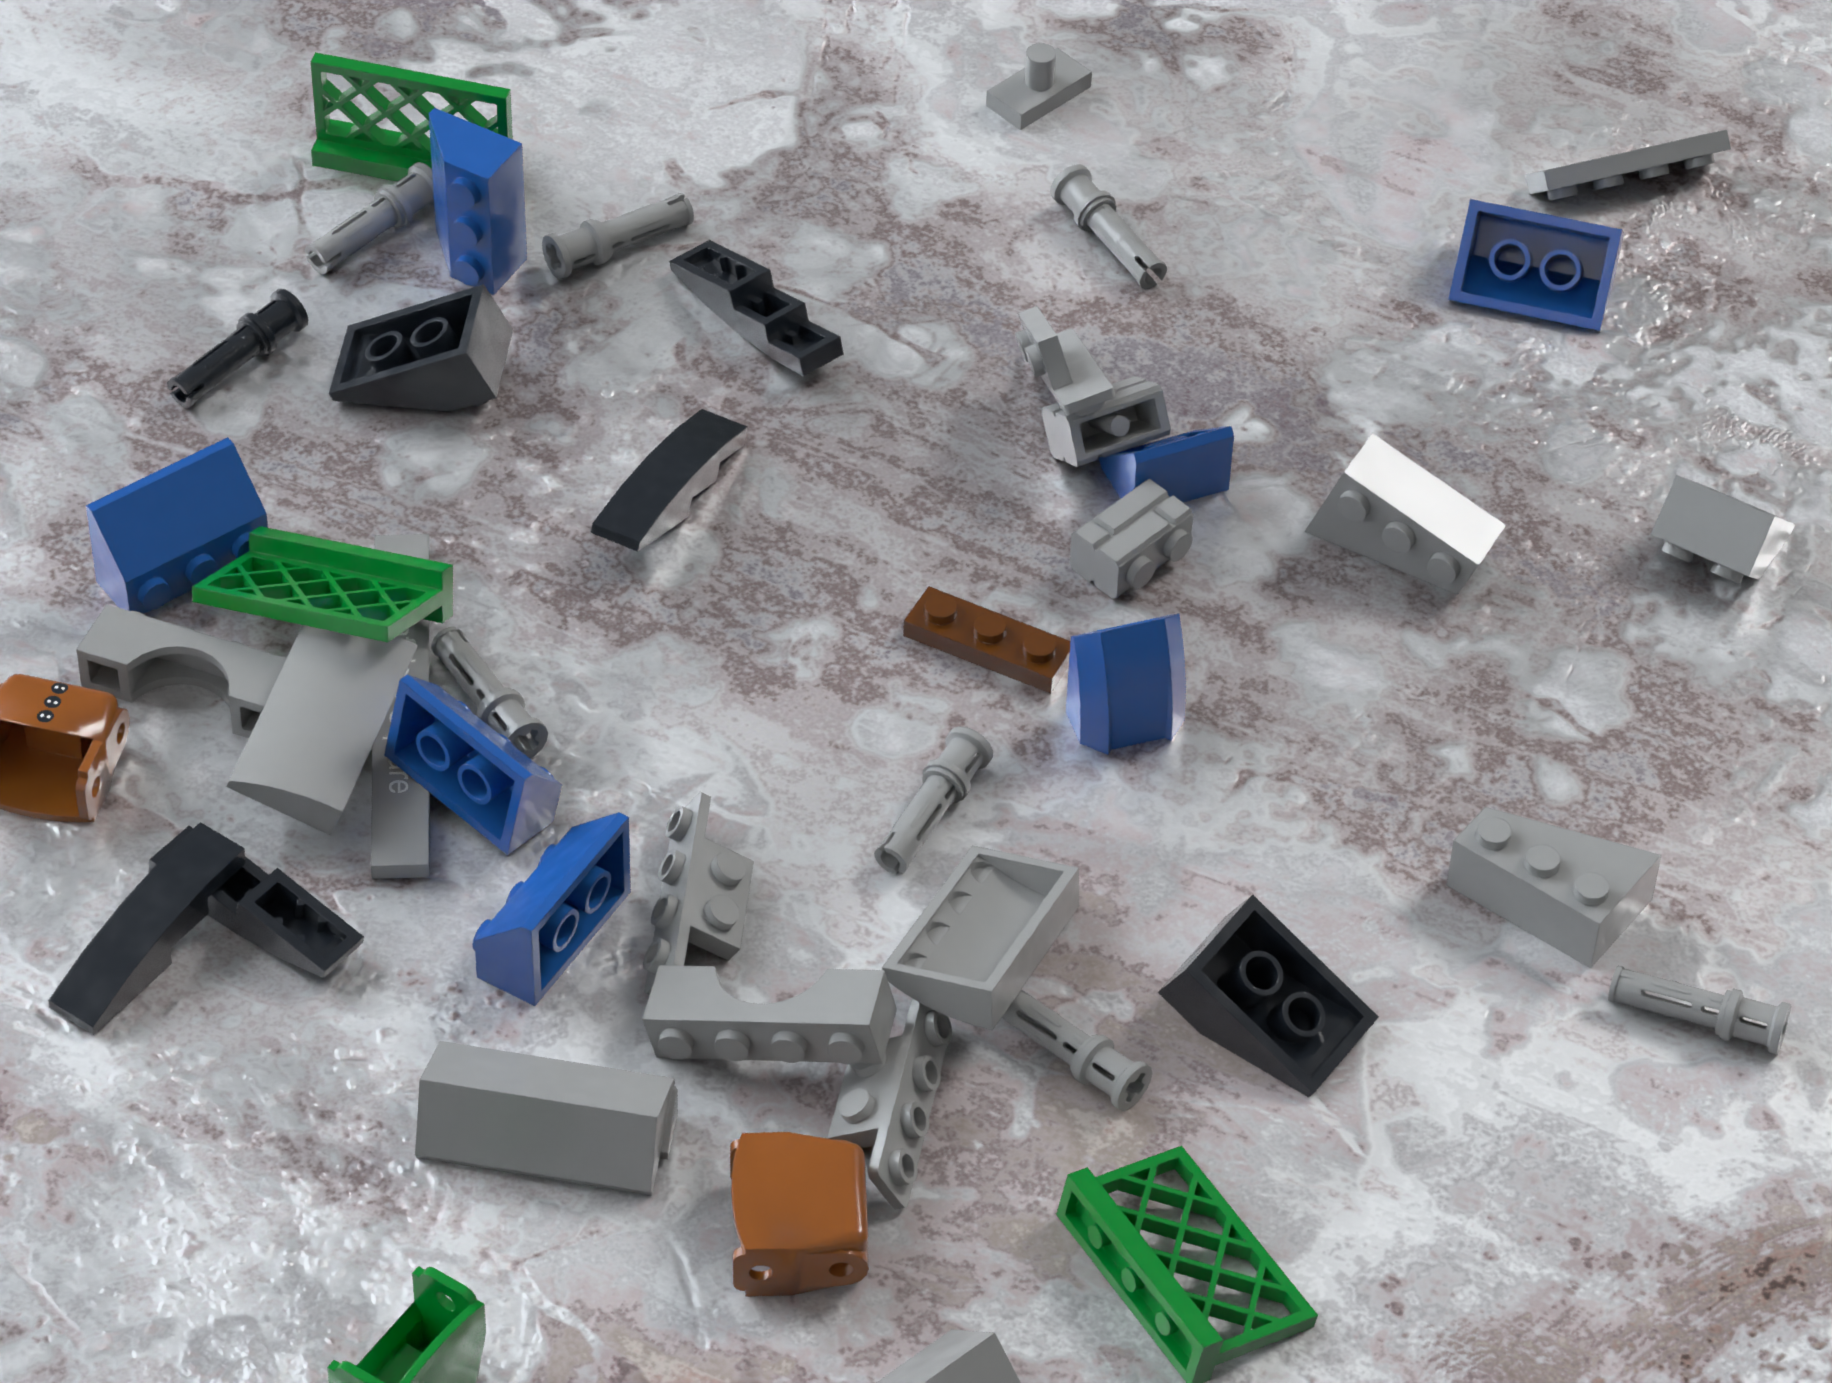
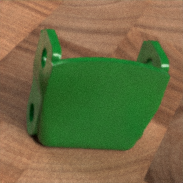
M418 1266L412 1273L414 1302L357 1365L348 1361L339 1363L333 1360L327 1367L329 1383H477L486 1336L485 1304L477 1300L476 1295L471 1289L433 1267L423 1269Z

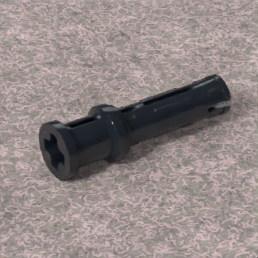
M277 289L270 296L268 304L256 313L244 314L238 320L236 331L167 382L169 390L179 387L170 393L172 398L180 406L190 408L208 391L220 384L255 356H269L277 349V342L291 331L300 332L308 325V315L302 303L290 291Z

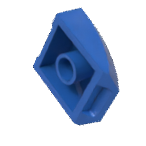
M1180 614L1167 615L1071 636L1066 714L1079 743L1109 755L1113 749L1163 738L1172 741L1185 721L1186 671Z

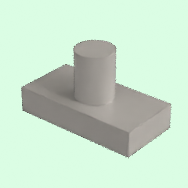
M1036 43L1027 48L1025 68L987 90L986 106L1016 128L1022 130L1090 88L1092 71L1059 48L1054 49L1051 45Z

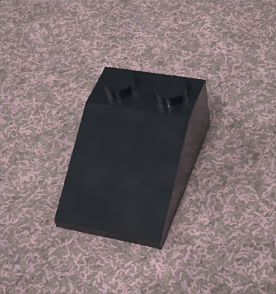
M484 284L348 325L328 394L333 401L448 412L468 406L483 405L497 397L513 328Z
M1251 895L1225 916L1158 991L1200 1034L1307 1097L1316 1092L1379 1018L1372 1009L1254 895Z

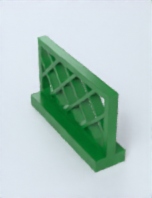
M316 52L310 62L317 137L311 149L312 166L396 182L407 176L409 167L417 162L424 163L432 169L430 138L424 133L430 130L429 113L435 107L422 95L425 92L440 94L450 104L441 111L451 115L459 112L468 122L513 139L511 89ZM327 73L341 75L352 87L342 93L327 79ZM378 82L389 84L401 96L390 102L373 85ZM362 94L378 110L367 116L351 99ZM479 101L497 105V115L487 120L471 103ZM410 103L426 120L415 125L399 109ZM339 109L353 123L330 119V113ZM387 118L401 132L381 129L376 124Z
M259 526L249 533V551L192 586V602L388 643L422 619L444 623L453 617V564Z
M1182 1145L1096 1177L1088 1167L1067 1174L1056 1213L1057 1217L1186 1383L1207 1382L1211 1380L1215 1366L1315 1326L1318 1314ZM1175 1169L1189 1186L1188 1193L1153 1183L1154 1177ZM1118 1190L1142 1197L1139 1211L1117 1205L1109 1193ZM1148 1200L1183 1209L1180 1223L1145 1213ZM1190 1212L1214 1218L1222 1228L1221 1235L1187 1225ZM1143 1230L1174 1239L1175 1243L1172 1253L1151 1248L1141 1236L1140 1231ZM1182 1242L1216 1251L1214 1266L1179 1256ZM1224 1254L1249 1261L1257 1271L1255 1278L1221 1268ZM1174 1273L1209 1282L1206 1297L1185 1291L1174 1278ZM1216 1285L1250 1294L1248 1309L1213 1299ZM1258 1297L1283 1304L1291 1315L1277 1318L1256 1312ZM1209 1316L1244 1326L1242 1334L1223 1341L1222 1337L1208 1321Z

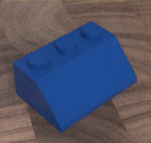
M434 108L429 113L435 226L451 278L469 286L476 287L484 284L489 293L495 295L527 260L522 143Z
M1470 199L1448 300L1601 331L1614 283L1624 232L1618 228Z
M228 437L86 505L96 582L119 608L137 611L142 614L158 609L165 603L192 591V586L249 551V533L259 526L268 528L267 513L234 443Z
M408 674L399 680L384 753L385 757L506 855L554 822L562 784L547 769L538 766L513 746L507 737L493 730L473 714L467 705L457 701L440 686Z
M618 812L573 826L557 845L551 844L546 848L534 872L525 882H518L510 891L506 904L492 920H485L478 928L472 944L475 951L477 978L533 1006L538 1004L631 893L628 816Z

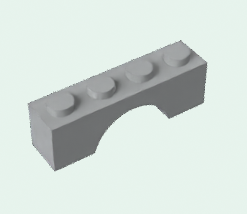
M108 604L105 605L76 649L81 687L109 692L115 698L132 703L145 693L160 687L178 684L199 686L214 692L227 703L231 713L233 734L246 738L250 737L287 659L286 656L271 654L248 647L237 641L221 639L195 631L187 626H178L145 616L137 611H128Z
M659 965L642 1021L656 1058H671L675 1060L687 1058L725 1059L729 1061L761 1060L783 1061L787 1063L835 1062L842 1064H882L897 1007L885 970L827 969L815 984L801 994L776 1003L757 1004L739 1000L727 993L721 985L715 966Z

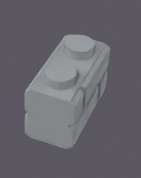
M1137 376L1115 382L1112 386L1116 397L1105 401L1102 409L1083 416H1078L1074 413L1065 415L1058 402L1043 407L1041 413L1053 458L1063 462L1066 461L1068 464L1078 467L1097 460L1098 456L1107 457L1170 435L1171 427L1160 384L1146 381V379Z
M1148 479L1071 534V568L1088 582L1094 581L1095 586L1112 599L1119 597L1131 587L1140 589L1149 582L1158 567L1169 559L1173 562L1179 561L1190 549L1193 541L1192 510L1175 496L1169 497L1165 489L1151 479Z

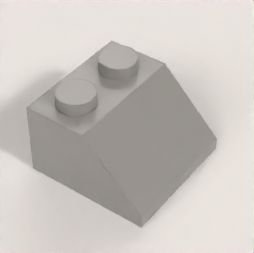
M1676 475L1650 535L1665 541L1661 551L1690 563L1695 554L1714 562L1710 572L1740 584L1744 575L1755 579L1762 577L1790 536L1795 523L1698 482Z

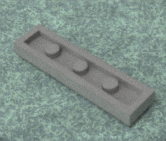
M1722 130L1525 174L1529 194L1547 191L1548 199L1554 200L1578 194L1577 184L1593 181L1594 190L1624 184L1622 174L1637 170L1640 180L1669 174L1668 163L1684 160L1685 169L1715 163L1713 153L1730 150L1731 146L1727 130Z

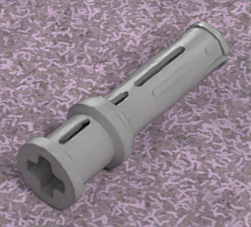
M417 162L409 167L408 175L394 185L385 184L377 189L374 201L369 203L368 206L356 212L326 235L305 247V253L309 254L306 258L310 265L318 273L326 274L338 265L339 262L354 254L387 229L408 225L413 219V214L428 204L434 205L432 169L424 163Z
M1077 164L1067 167L1060 172L1051 185L1050 194L1057 203L1067 205L1074 213L1076 225L1083 231L1094 232L1137 280L1141 288L1150 289L1157 285L1155 280L1147 273L1146 270L1148 268L1162 281L1167 273L1166 264L1158 259L1125 223L1121 216L1116 213L1117 206L1114 197L1107 191H1100L1094 185L1091 172L1087 167Z
M678 193L663 201L636 209L611 220L600 222L599 220L589 219L583 221L577 230L560 236L556 233H551L543 237L542 251L545 261L556 278H566L575 268L592 262L595 265L606 263L612 256V253L619 249L692 224L694 221L693 208L689 199L685 198L683 193Z
M448 627L440 631L431 643L432 652L435 656L439 657L456 679L459 686L463 688L477 706V717L497 733L507 737L513 746L528 758L534 757L543 749L547 742L548 731L546 726L539 719L531 718L527 713L525 701L519 692L506 688L500 683L486 662L482 660L465 638L462 630H457L456 627ZM528 733L531 734L530 738L526 736Z
M961 726L953 728L945 738L946 748L938 759L930 760L924 768L923 784L920 790L894 824L888 836L874 852L876 861L886 871L893 874H898L899 871L901 874L905 873L916 853L937 826L947 808L953 803L964 800L971 790L970 780L976 771L986 768L992 760L993 749L990 743L977 731Z
M1619 965L1615 969L1608 994V1001L1610 1002L1616 1001L1667 1017L1714 1028L1715 1035L1720 1036L1721 1040L1729 1042L1733 1037L1765 1045L1768 1047L1769 1053L1778 1055L1781 1049L1791 1011V1004L1781 1002L1779 1006L1770 1005L1745 998L1741 990L1734 988L1732 991L1727 990L1725 995L1677 981L1628 970ZM1645 990L1690 1002L1692 1006L1647 994ZM1705 1007L1719 1010V1013L1706 1010ZM1743 1017L1766 1023L1768 1026L1747 1021Z
M1022 989L1002 1016L1004 1020L1029 1036L1033 1041L1070 1065L1074 1079L1083 1085L1092 1083L1111 1096L1112 1105L1121 1111L1133 1107L1142 1098L1151 1082L1152 1068L1143 1061L1132 1062L1116 1051L1113 1041L1106 1036L1098 1034L1089 1036Z

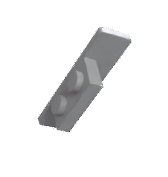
M1038 306L1018 313L1023 330L1016 332L1015 336L1025 362H1029L1035 378L1042 377L1065 415L1073 413L1078 416L1092 414L1102 409L1105 401L1116 397L1112 384L1074 329H1068L1056 334Z
M699 792L686 807H677L666 826L665 835L670 838L668 853L663 859L658 872V879L663 883L660 898L655 904L651 915V924L655 926L654 937L643 961V968L648 971L644 993L650 995L659 965L684 966L688 942L728 961L741 949L754 861L705 838L711 796Z
M914 999L911 1000L903 1035L889 1038L882 1064H847L828 1139L846 1140L856 1143L861 1148L874 1146L868 1168V1177L895 1210L908 1206L912 1186L917 1178V1166L924 1137L929 1130V1117L936 1089H938L941 1081L940 1073L947 1045L952 1037V1026L949 1017L932 1010Z

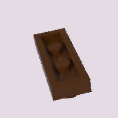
M930 586L927 587L904 620V637L1050 694L1069 667V640Z

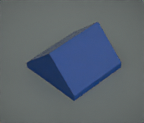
M1232 426L1193 430L1136 446L1107 457H1099L1102 470L1120 499L1144 481L1151 479L1165 489L1169 497L1175 496L1184 503L1229 490L1234 433Z

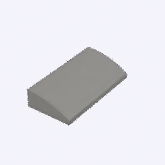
M302 625L226 787L331 835L343 813L394 700L399 680L404 677L418 644L399 636L387 643Z
M972 845L882 966L888 982L932 1010L967 1024L993 1031L1078 909L1079 868Z

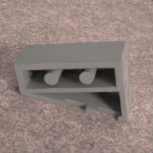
M1372 433L1343 472L1304 532L1458 595L1506 525Z
M1484 807L1453 840L1446 885L1587 967L1592 968L1652 901L1662 855Z

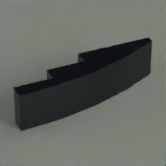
M711 240L669 261L671 271L728 326L770 358L804 377L844 355L841 337L810 322L805 302L774 288L770 269Z
M704 409L699 410L669 434L633 471L594 520L591 533L637 552L688 517L692 498L717 481L720 462L745 445L748 426Z
M201 822L195 826L155 865L118 906L86 946L48 1000L49 1008L91 1034L97 1033L172 964L171 948L209 914L208 897L246 864L245 848Z
M191 826L185 828L149 859L148 872L193 829ZM246 856V864L208 897V916L278 958L322 978L326 977L364 941L362 934L279 868H276L268 875Z

